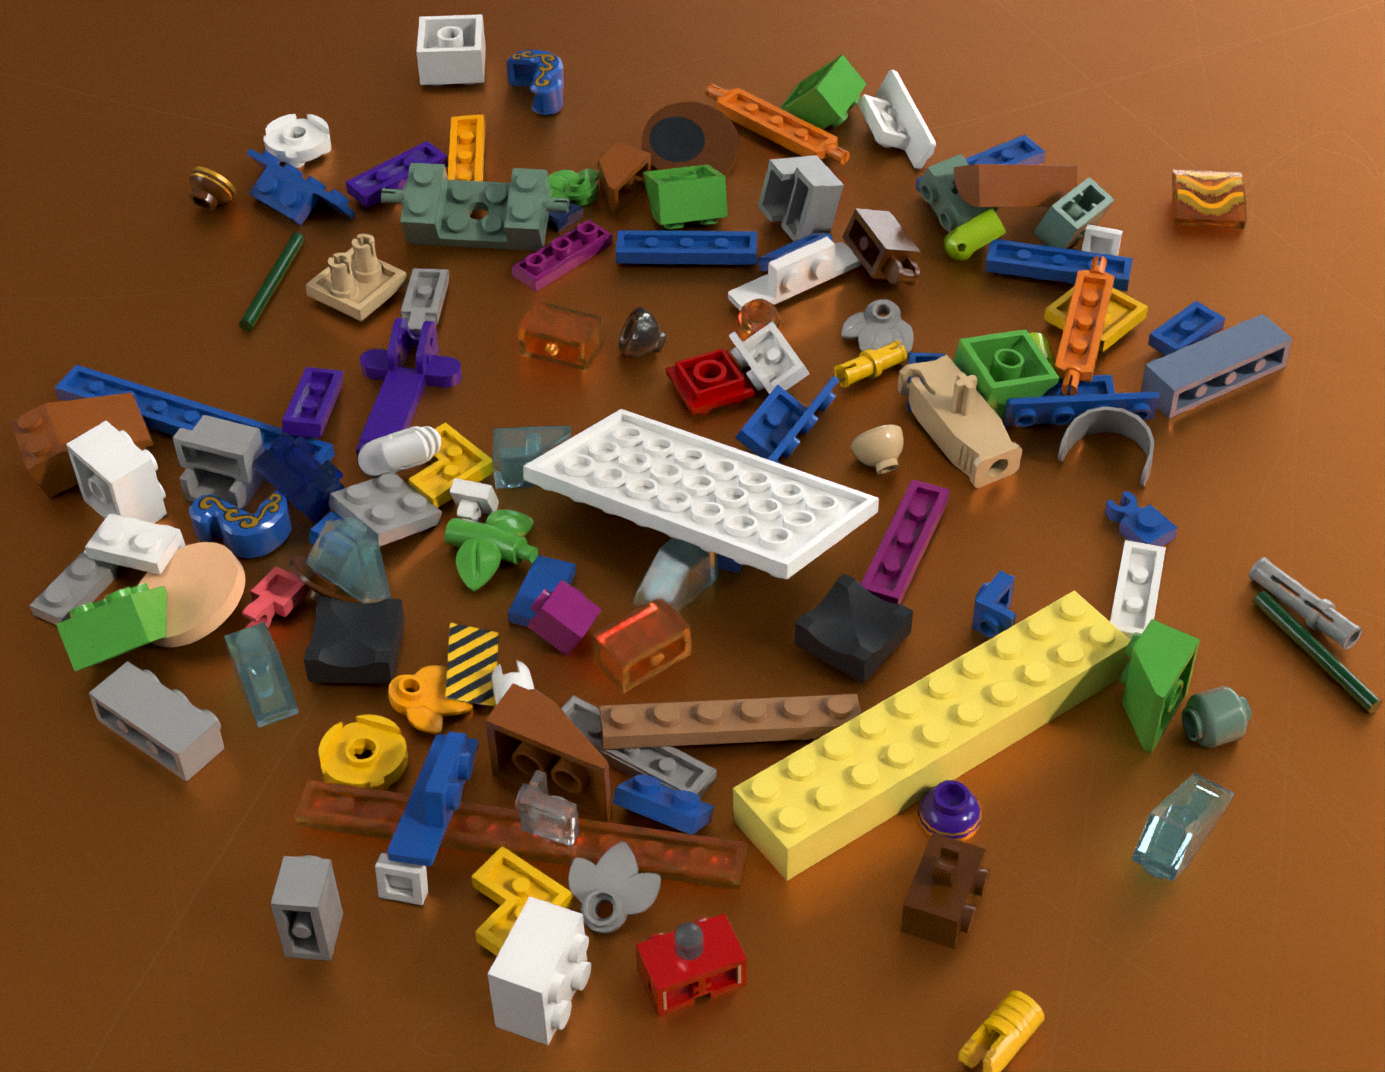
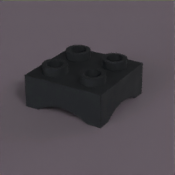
M844 573L835 582L826 597L814 609L804 613L795 622L794 645L857 681L864 683L910 635L913 610L902 604L890 603L876 597L861 586L856 579Z
M319 596L313 634L304 656L308 682L389 685L394 679L405 625L402 599H385L375 603H351L332 597Z

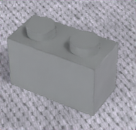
M312 855L303 857L284 856L270 903L284 955L290 958L331 961L343 916L331 859H321Z

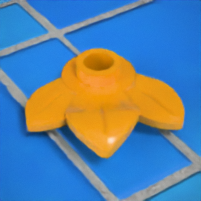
M439 665L423 667L415 675L404 674L395 677L390 682L387 692L390 704L395 711L406 715L409 723L416 729L435 735L441 732L444 716L469 712L473 708V703L445 698L447 667Z

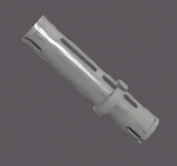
M1266 557L1259 559L1253 565L1249 572V578L1259 583L1281 602L1304 617L1306 625L1315 631L1320 629L1339 643L1345 650L1353 647L1360 639L1363 629L1336 611L1335 604L1329 599L1321 600L1298 581L1272 564ZM1278 583H1280L1281 585H1283L1285 588H1287L1288 590H1290L1292 593H1294V594H1295L1296 596H1298L1299 598H1297V597H1295L1294 595H1292L1290 592H1288L1286 589H1284V588H1283L1282 586H1280Z

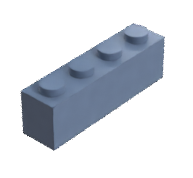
M1261 314L1146 364L1141 392H1159L1160 402L1158 409L1167 418H1172L1286 367L1292 338L1264 314Z

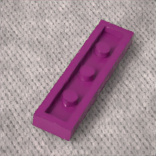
M911 480L861 582V586L884 601L894 604L901 603L949 501L950 489Z

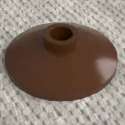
M302 555L294 556L290 561L291 570L302 583L309 587L307 594L317 602L319 596H325L346 602L359 603L367 595L365 588L355 578L332 564Z

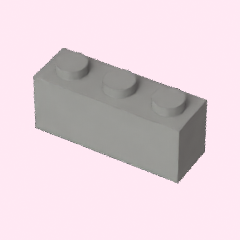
M128 661L89 692L98 721L186 782L225 749L220 733L221 723L212 712L207 709L201 711L192 705L181 691L177 689L171 691L162 685L151 671L147 669L141 671Z

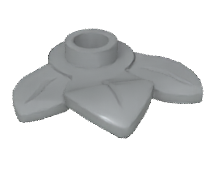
M886 299L873 301L864 312L850 316L845 321L841 334L842 338L858 339L861 352L869 348L876 350L898 340L901 342L900 346L904 345L908 354L912 349L914 340L912 327L901 319L899 307L894 302ZM884 313V314H888V315H887V316H879L878 314Z
M620 842L610 848L596 865L586 859L576 857L573 860L568 876L570 891L582 902L581 914H583L585 924L593 931L604 934L619 929L624 924L627 916L645 912L655 901L661 887L660 875L655 873L638 874L636 858L625 842ZM606 902L612 903V914L607 918H600L598 915L599 907Z

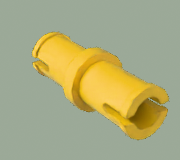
M898 340L876 350L869 348L860 352L859 357L836 365L834 367V376L839 379L838 382L846 379L840 383V386L844 388L866 377L870 379L876 378L882 374L883 370L904 363L907 360L906 349L904 345L900 346L901 342Z

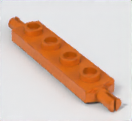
M713 83L707 87L706 95L717 100V110L730 120L803 157L817 155L820 160L831 158L841 165H844L849 160L850 153L838 147V137L738 87L724 90Z
M1095 256L1092 259L1090 270H1080L1077 273L1054 368L1059 378H1064L1061 392L1065 396L1068 394L1069 386H1071L1070 395H1076L1079 381L1092 382L1114 284V276L1105 272L1107 260L1103 256H1101L1100 265H1098L1099 256Z

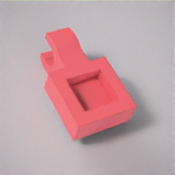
M275 566L250 591L252 602L245 607L242 615L252 621L245 627V631L257 637L262 636L268 630L273 615L277 613L286 617L308 595L309 587L302 583L295 574Z

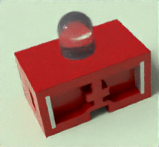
M725 913L712 918H700L693 922L683 923L675 931L667 934H654L644 942L636 944L637 971L658 1016L695 1003V998L709 994L711 998L747 985V957Z

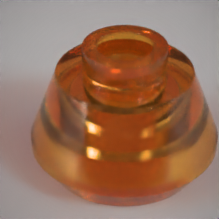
M753 299L744 304L734 323V331L741 340L745 341L773 321L782 334L783 321L772 303L764 299Z

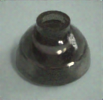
M638 307L628 315L621 329L618 342L620 353L628 357L644 356L651 351L658 353L665 343L666 333L660 331L658 321L648 310Z

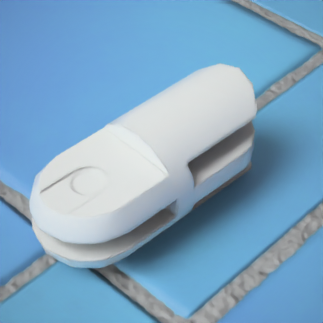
M413 426L374 439L363 445L358 454L359 466L365 474L371 477H379L383 474L395 473L424 464L431 460L433 455L438 453L441 446V436L436 429L430 426Z

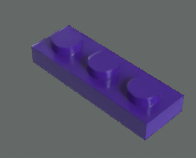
M426 141L346 181L347 193L368 208L381 201L382 188L401 190L404 188L408 179L410 163L444 164L446 168L448 167L447 155Z
M306 367L282 419V434L295 435L301 439L321 438L343 385V371Z

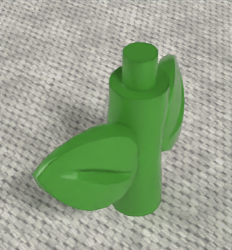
M505 509L492 512L485 524L459 518H452L448 522L444 539L448 545L460 547L456 556V566L461 579L470 590L475 592L483 587L495 574L501 559L516 565L520 564L523 560L531 563L536 560L538 548L527 545V540L523 537L533 527V519L521 512Z

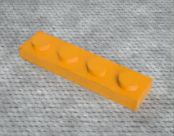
M484 114L451 117L448 179L483 181L485 150Z

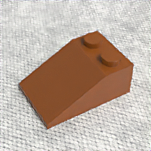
M132 392L45 403L10 421L26 469L49 499L78 484L66 444L99 424L107 421L119 432L124 430L131 437L133 443L142 451L154 445Z
M513 683L485 720L492 775L608 824L612 819L608 761L551 698L546 697L540 691L529 690Z

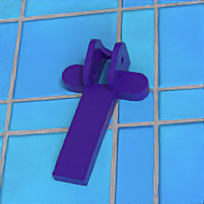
M396 318L388 350L371 349L361 355L362 374L366 378L383 380L384 382L356 449L357 460L360 449L366 443L409 428L426 385L447 388L453 387L461 381L460 362L453 357L437 356L439 347L434 321H425L421 334L417 335L409 329L405 318ZM411 345L418 346L416 368L404 367L411 350Z

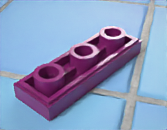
M590 220L582 222L573 230L554 239L550 244L535 253L529 254L525 259L513 265L512 276L537 292L613 244V235Z

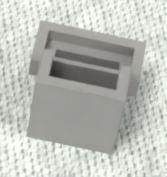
M817 155L769 160L758 208L770 222L782 221L781 227L793 241L812 233L831 232L844 184Z
M203 415L193 430L180 428L173 437L179 465L186 468L179 478L185 501L193 502L198 497L213 494L244 510L269 475L259 428Z

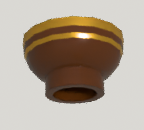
M204 167L193 168L190 174V186L193 191L190 199L198 207L213 212L217 206L227 204L237 195L235 187L220 174Z

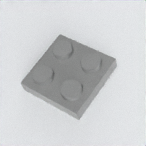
M395 473L383 474L362 483L351 485L330 493L329 507L376 547L439 525L442 511Z

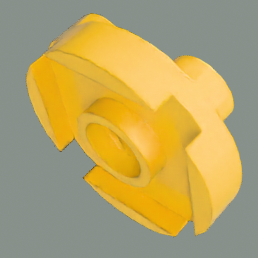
M378 715L355 716L356 722L343 726L341 721L334 725L322 738L318 750L324 781L335 789L348 794H365L371 798L381 797L386 794L389 786L401 777L408 763L406 742L401 735L400 728L393 721ZM366 749L371 750L372 756L369 758L356 759V756H354L355 753L363 754Z

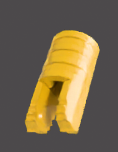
M1017 990L1010 991L959 1051L958 1061L973 1068L983 1060L982 1072H1001L1045 1020L1042 1009L1025 993Z

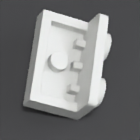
M773 321L744 342L740 340L735 331L729 335L736 346L731 350V353L743 369L748 365L751 367V370L746 375L758 391L765 387L770 394L777 385L781 386L784 390H788L810 374Z
M109 513L87 543L85 549L88 557L91 559L161 575L177 549L184 547L185 543L180 529L169 525L142 521L134 517H124Z

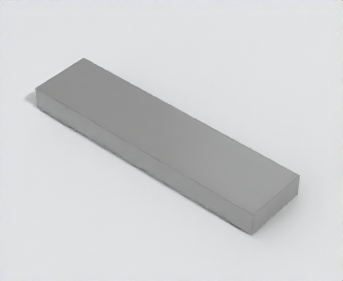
M574 695L561 708L608 761L610 766L631 777L636 775L653 776L660 780L663 786L676 791L686 790L693 792L700 799L717 779L716 769L672 746L603 749L599 708Z

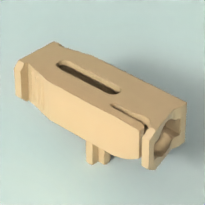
M948 355L942 356L935 361L906 365L899 371L898 392L901 395L908 396L911 410L918 422L951 463L970 477V482L975 487L979 488L1010 476L1019 469L1022 448L1017 443L1011 442L1001 418L976 390L977 377L975 375L967 377ZM908 377H913L910 380V384L907 383Z

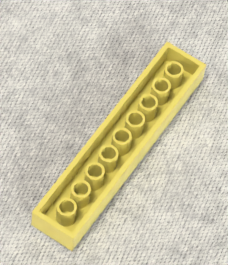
M1074 590L734 787L733 821L783 878L788 881L920 801L930 789L936 787L941 782L958 778L1121 679L1130 658L1126 656L1130 639Z

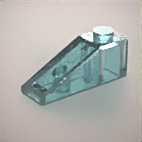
M1193 773L1150 812L1131 860L1142 865L1144 870L1154 877L1167 878L1174 881L1189 866L1231 803L1235 793Z

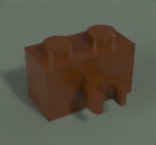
M932 832L903 904L901 932L955 949L960 933L965 932L969 934L977 909V906L971 905L975 895L982 897L988 883L990 870L983 868L986 849Z

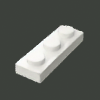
M1125 540L1110 622L1131 640L1135 632L1142 634L1150 620H1154L1166 547Z

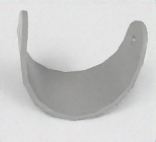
M1105 406L1089 409L1072 421L1062 439L1058 452V461L1062 462L1076 441L1090 434L1102 432L1122 434L1134 440L1145 452L1147 461L1142 472L1140 486L1144 487L1151 473L1155 441L1150 427L1138 415L1122 408Z

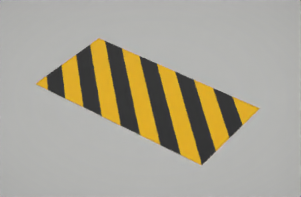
M450 623L445 698L495 707L492 673L497 667L499 632Z

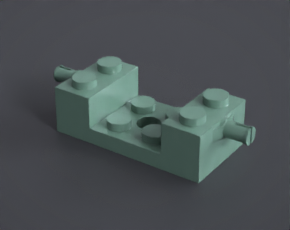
M410 163L408 179L402 190L382 188L381 193L382 203L402 204L400 223L407 244L538 251L545 244L549 211L566 213L569 211V198L551 197L552 191L548 172L543 169L513 168L511 183L449 180L444 164ZM478 209L488 212L484 218L479 220L470 217L471 213Z

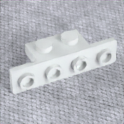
M890 69L879 87L876 97L864 94L858 106L865 117V122L869 125L874 135L875 141L885 148L896 147L905 150L913 167L921 170L927 159L932 156L936 142L898 72Z
M825 237L769 262L767 275L729 291L728 300L745 316H750L860 266L861 262L843 242L835 244L828 237Z

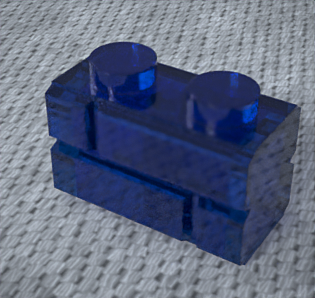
M285 432L253 462V467L312 523L317 524L330 512V493L345 488L340 482L344 475L329 460H326L323 464L316 460L314 456L318 451L304 437L300 436L295 440Z

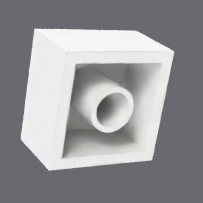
M483 14L419 17L416 53L420 85L441 86L444 84L462 83L472 85L484 83L486 45Z
M105 421L66 444L83 500L104 519L111 513L156 523L167 516L163 501L166 494L162 485L158 482L155 472L158 470V464L153 455L146 449L143 451L139 449L124 430L119 432L110 423Z
M529 896L487 974L495 1027L549 1045L556 1029L562 1030L566 1026L572 1008L570 1001L576 989L581 991L584 989L591 972V963L587 962L586 955L589 937L584 933L583 914Z

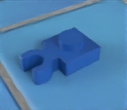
M1128 491L1122 493L1120 503L1122 506H1118L1111 499L1107 501L1106 516L1112 521L1120 523L1118 532L1127 540L1163 546L1176 538L1178 527L1151 504L1141 509L1137 505V499L1132 493Z

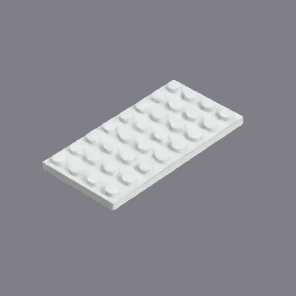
M623 409L616 411L523 466L524 480L536 484L544 490L557 492L570 497L573 501L586 503L602 509L607 514L618 515L635 522L639 526L652 528L667 534L673 539L684 540L699 546L705 551L718 553L734 559L739 564L755 567L768 572L773 577L786 580L878 513L879 498Z

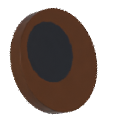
M680 102L666 106L657 111L648 120L643 130L642 150L651 153V171L708 164L726 177L733 169L737 160L739 140L734 125L722 112L706 104Z

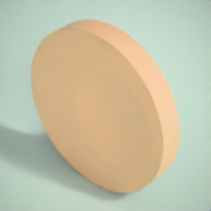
M200 542L177 549L161 575L147 572L138 585L147 583L149 589L165 586L167 591L166 637L154 641L152 644L160 647H179L193 643L213 632L232 614L244 591L245 572L239 560L227 547L214 542Z

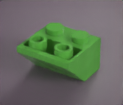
M143 583L132 588L127 587L105 596L106 599L98 602H90L69 610L71 618L56 624L74 671L94 666L166 637L167 591L165 586L149 589L147 583Z

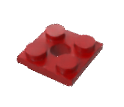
M724 348L675 362L674 366L666 368L667 376L692 415H703L711 409L727 404H739L745 399L754 396V389L729 352L724 350Z

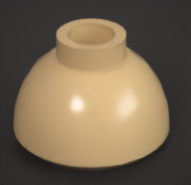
M888 424L868 430L853 440L851 449L859 461L875 468L877 474L891 472L899 467L897 459L902 452L904 444L902 428L894 424Z

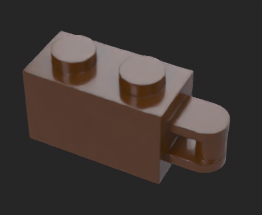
M855 208L842 238L870 276L874 279H887L892 284L902 282L907 285H915L920 276L919 267L916 263L921 251L891 212Z

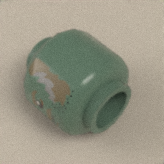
M1221 686L1191 695L1186 703V708L1182 710V724L1187 736L1192 741H1198L1206 748H1213L1243 738L1247 731L1248 721L1251 720V709L1248 701L1243 696H1239L1233 689L1227 686Z

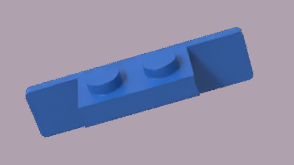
M249 149L246 153L260 167L265 169L248 194L300 226L318 200L350 219H353L356 215L347 206L350 201L347 197L335 189H332L330 193L326 192V186L312 176L305 180L302 178L303 173L289 163L282 167L279 165L281 161L265 150L262 154L252 149Z
M833 375L808 407H805L781 386L777 385L735 438L757 456L781 464L777 461L780 455L787 459L801 442L795 437L798 432L805 436L819 419L813 414L816 409L823 413L834 400L836 395L831 390L838 383L839 379Z
M1093 375L1091 383L1079 381L1077 394L1070 395L1071 386H1069L1068 394L1065 396L1061 392L1064 378H1059L1058 384L1041 397L1007 399L1003 413V424L1005 426L1016 425L1018 427H1029L1035 424L1062 426L1072 423L1077 416L1089 409L1105 406L1125 409L1138 415L1145 421L1155 417L1160 396L1159 392L1115 393L1112 375Z
M448 732L447 735L438 734L435 736L387 850L389 861L423 866L433 865L453 812L459 808L464 784L471 777L473 762L479 749L477 739L466 738V734Z

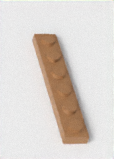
M857 694L602 705L600 706L599 719L603 749L818 739L862 714Z

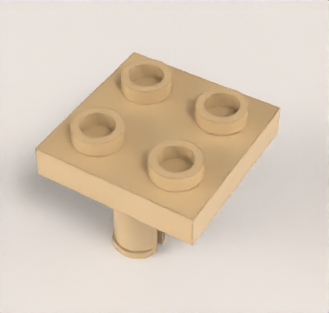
M369 234L356 236L357 239L354 238L351 242L352 248L346 253H335L333 258L330 257L328 259L329 266L305 284L307 296L362 321L408 283L406 272L377 259L375 239Z

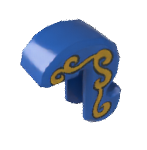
M524 50L511 55L506 61L508 83L511 86L530 87V91L536 94L532 110L537 114L549 116L559 112L563 106V89L565 87L561 58L551 52L541 50Z
M275 491L259 505L257 512L253 515L213 494L198 497L189 507V514L197 540L200 542H214L215 539L221 538L225 547L237 557L250 559L267 555L282 545L292 530L287 498L280 491Z

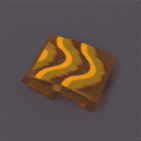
M1173 170L1172 203H1174V225L1245 228L1247 209L1242 173Z

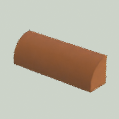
M974 164L954 167V179L961 198L973 207H1051L1077 187V166Z

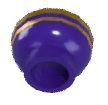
M947 780L930 789L924 795L918 806L917 818L920 827L930 837L933 832L958 841H965L974 836L980 828L982 811L977 798L964 784L954 780Z

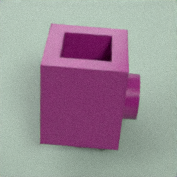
M561 580L552 593L544 588L532 604L530 609L536 612L527 627L568 656L602 609L588 600L580 590L569 586Z

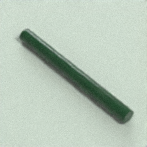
M295 232L290 237L240 320L239 326L241 329L251 331L303 245L305 238L302 234Z
M1262 591L1255 596L1253 603L1369 713H1373L1381 706L1382 701L1266 591Z

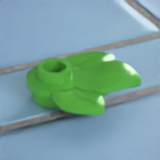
M588 168L578 173L571 170L554 172L549 175L552 191L551 197L569 198L573 204L579 206L588 205L598 197L597 191L599 187L597 181L600 178L599 173Z

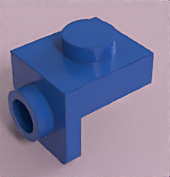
M1000 570L990 583L984 582L975 597L972 629L988 638H993L1015 625L1016 615L1013 611L1008 610L1012 602L1014 576Z

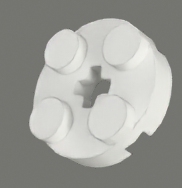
M289 114L273 120L265 129L264 144L266 151L274 155L281 162L289 163L295 168L302 167L306 161L313 160L330 152L331 142L328 124L316 115L306 114L307 119H297L296 114Z

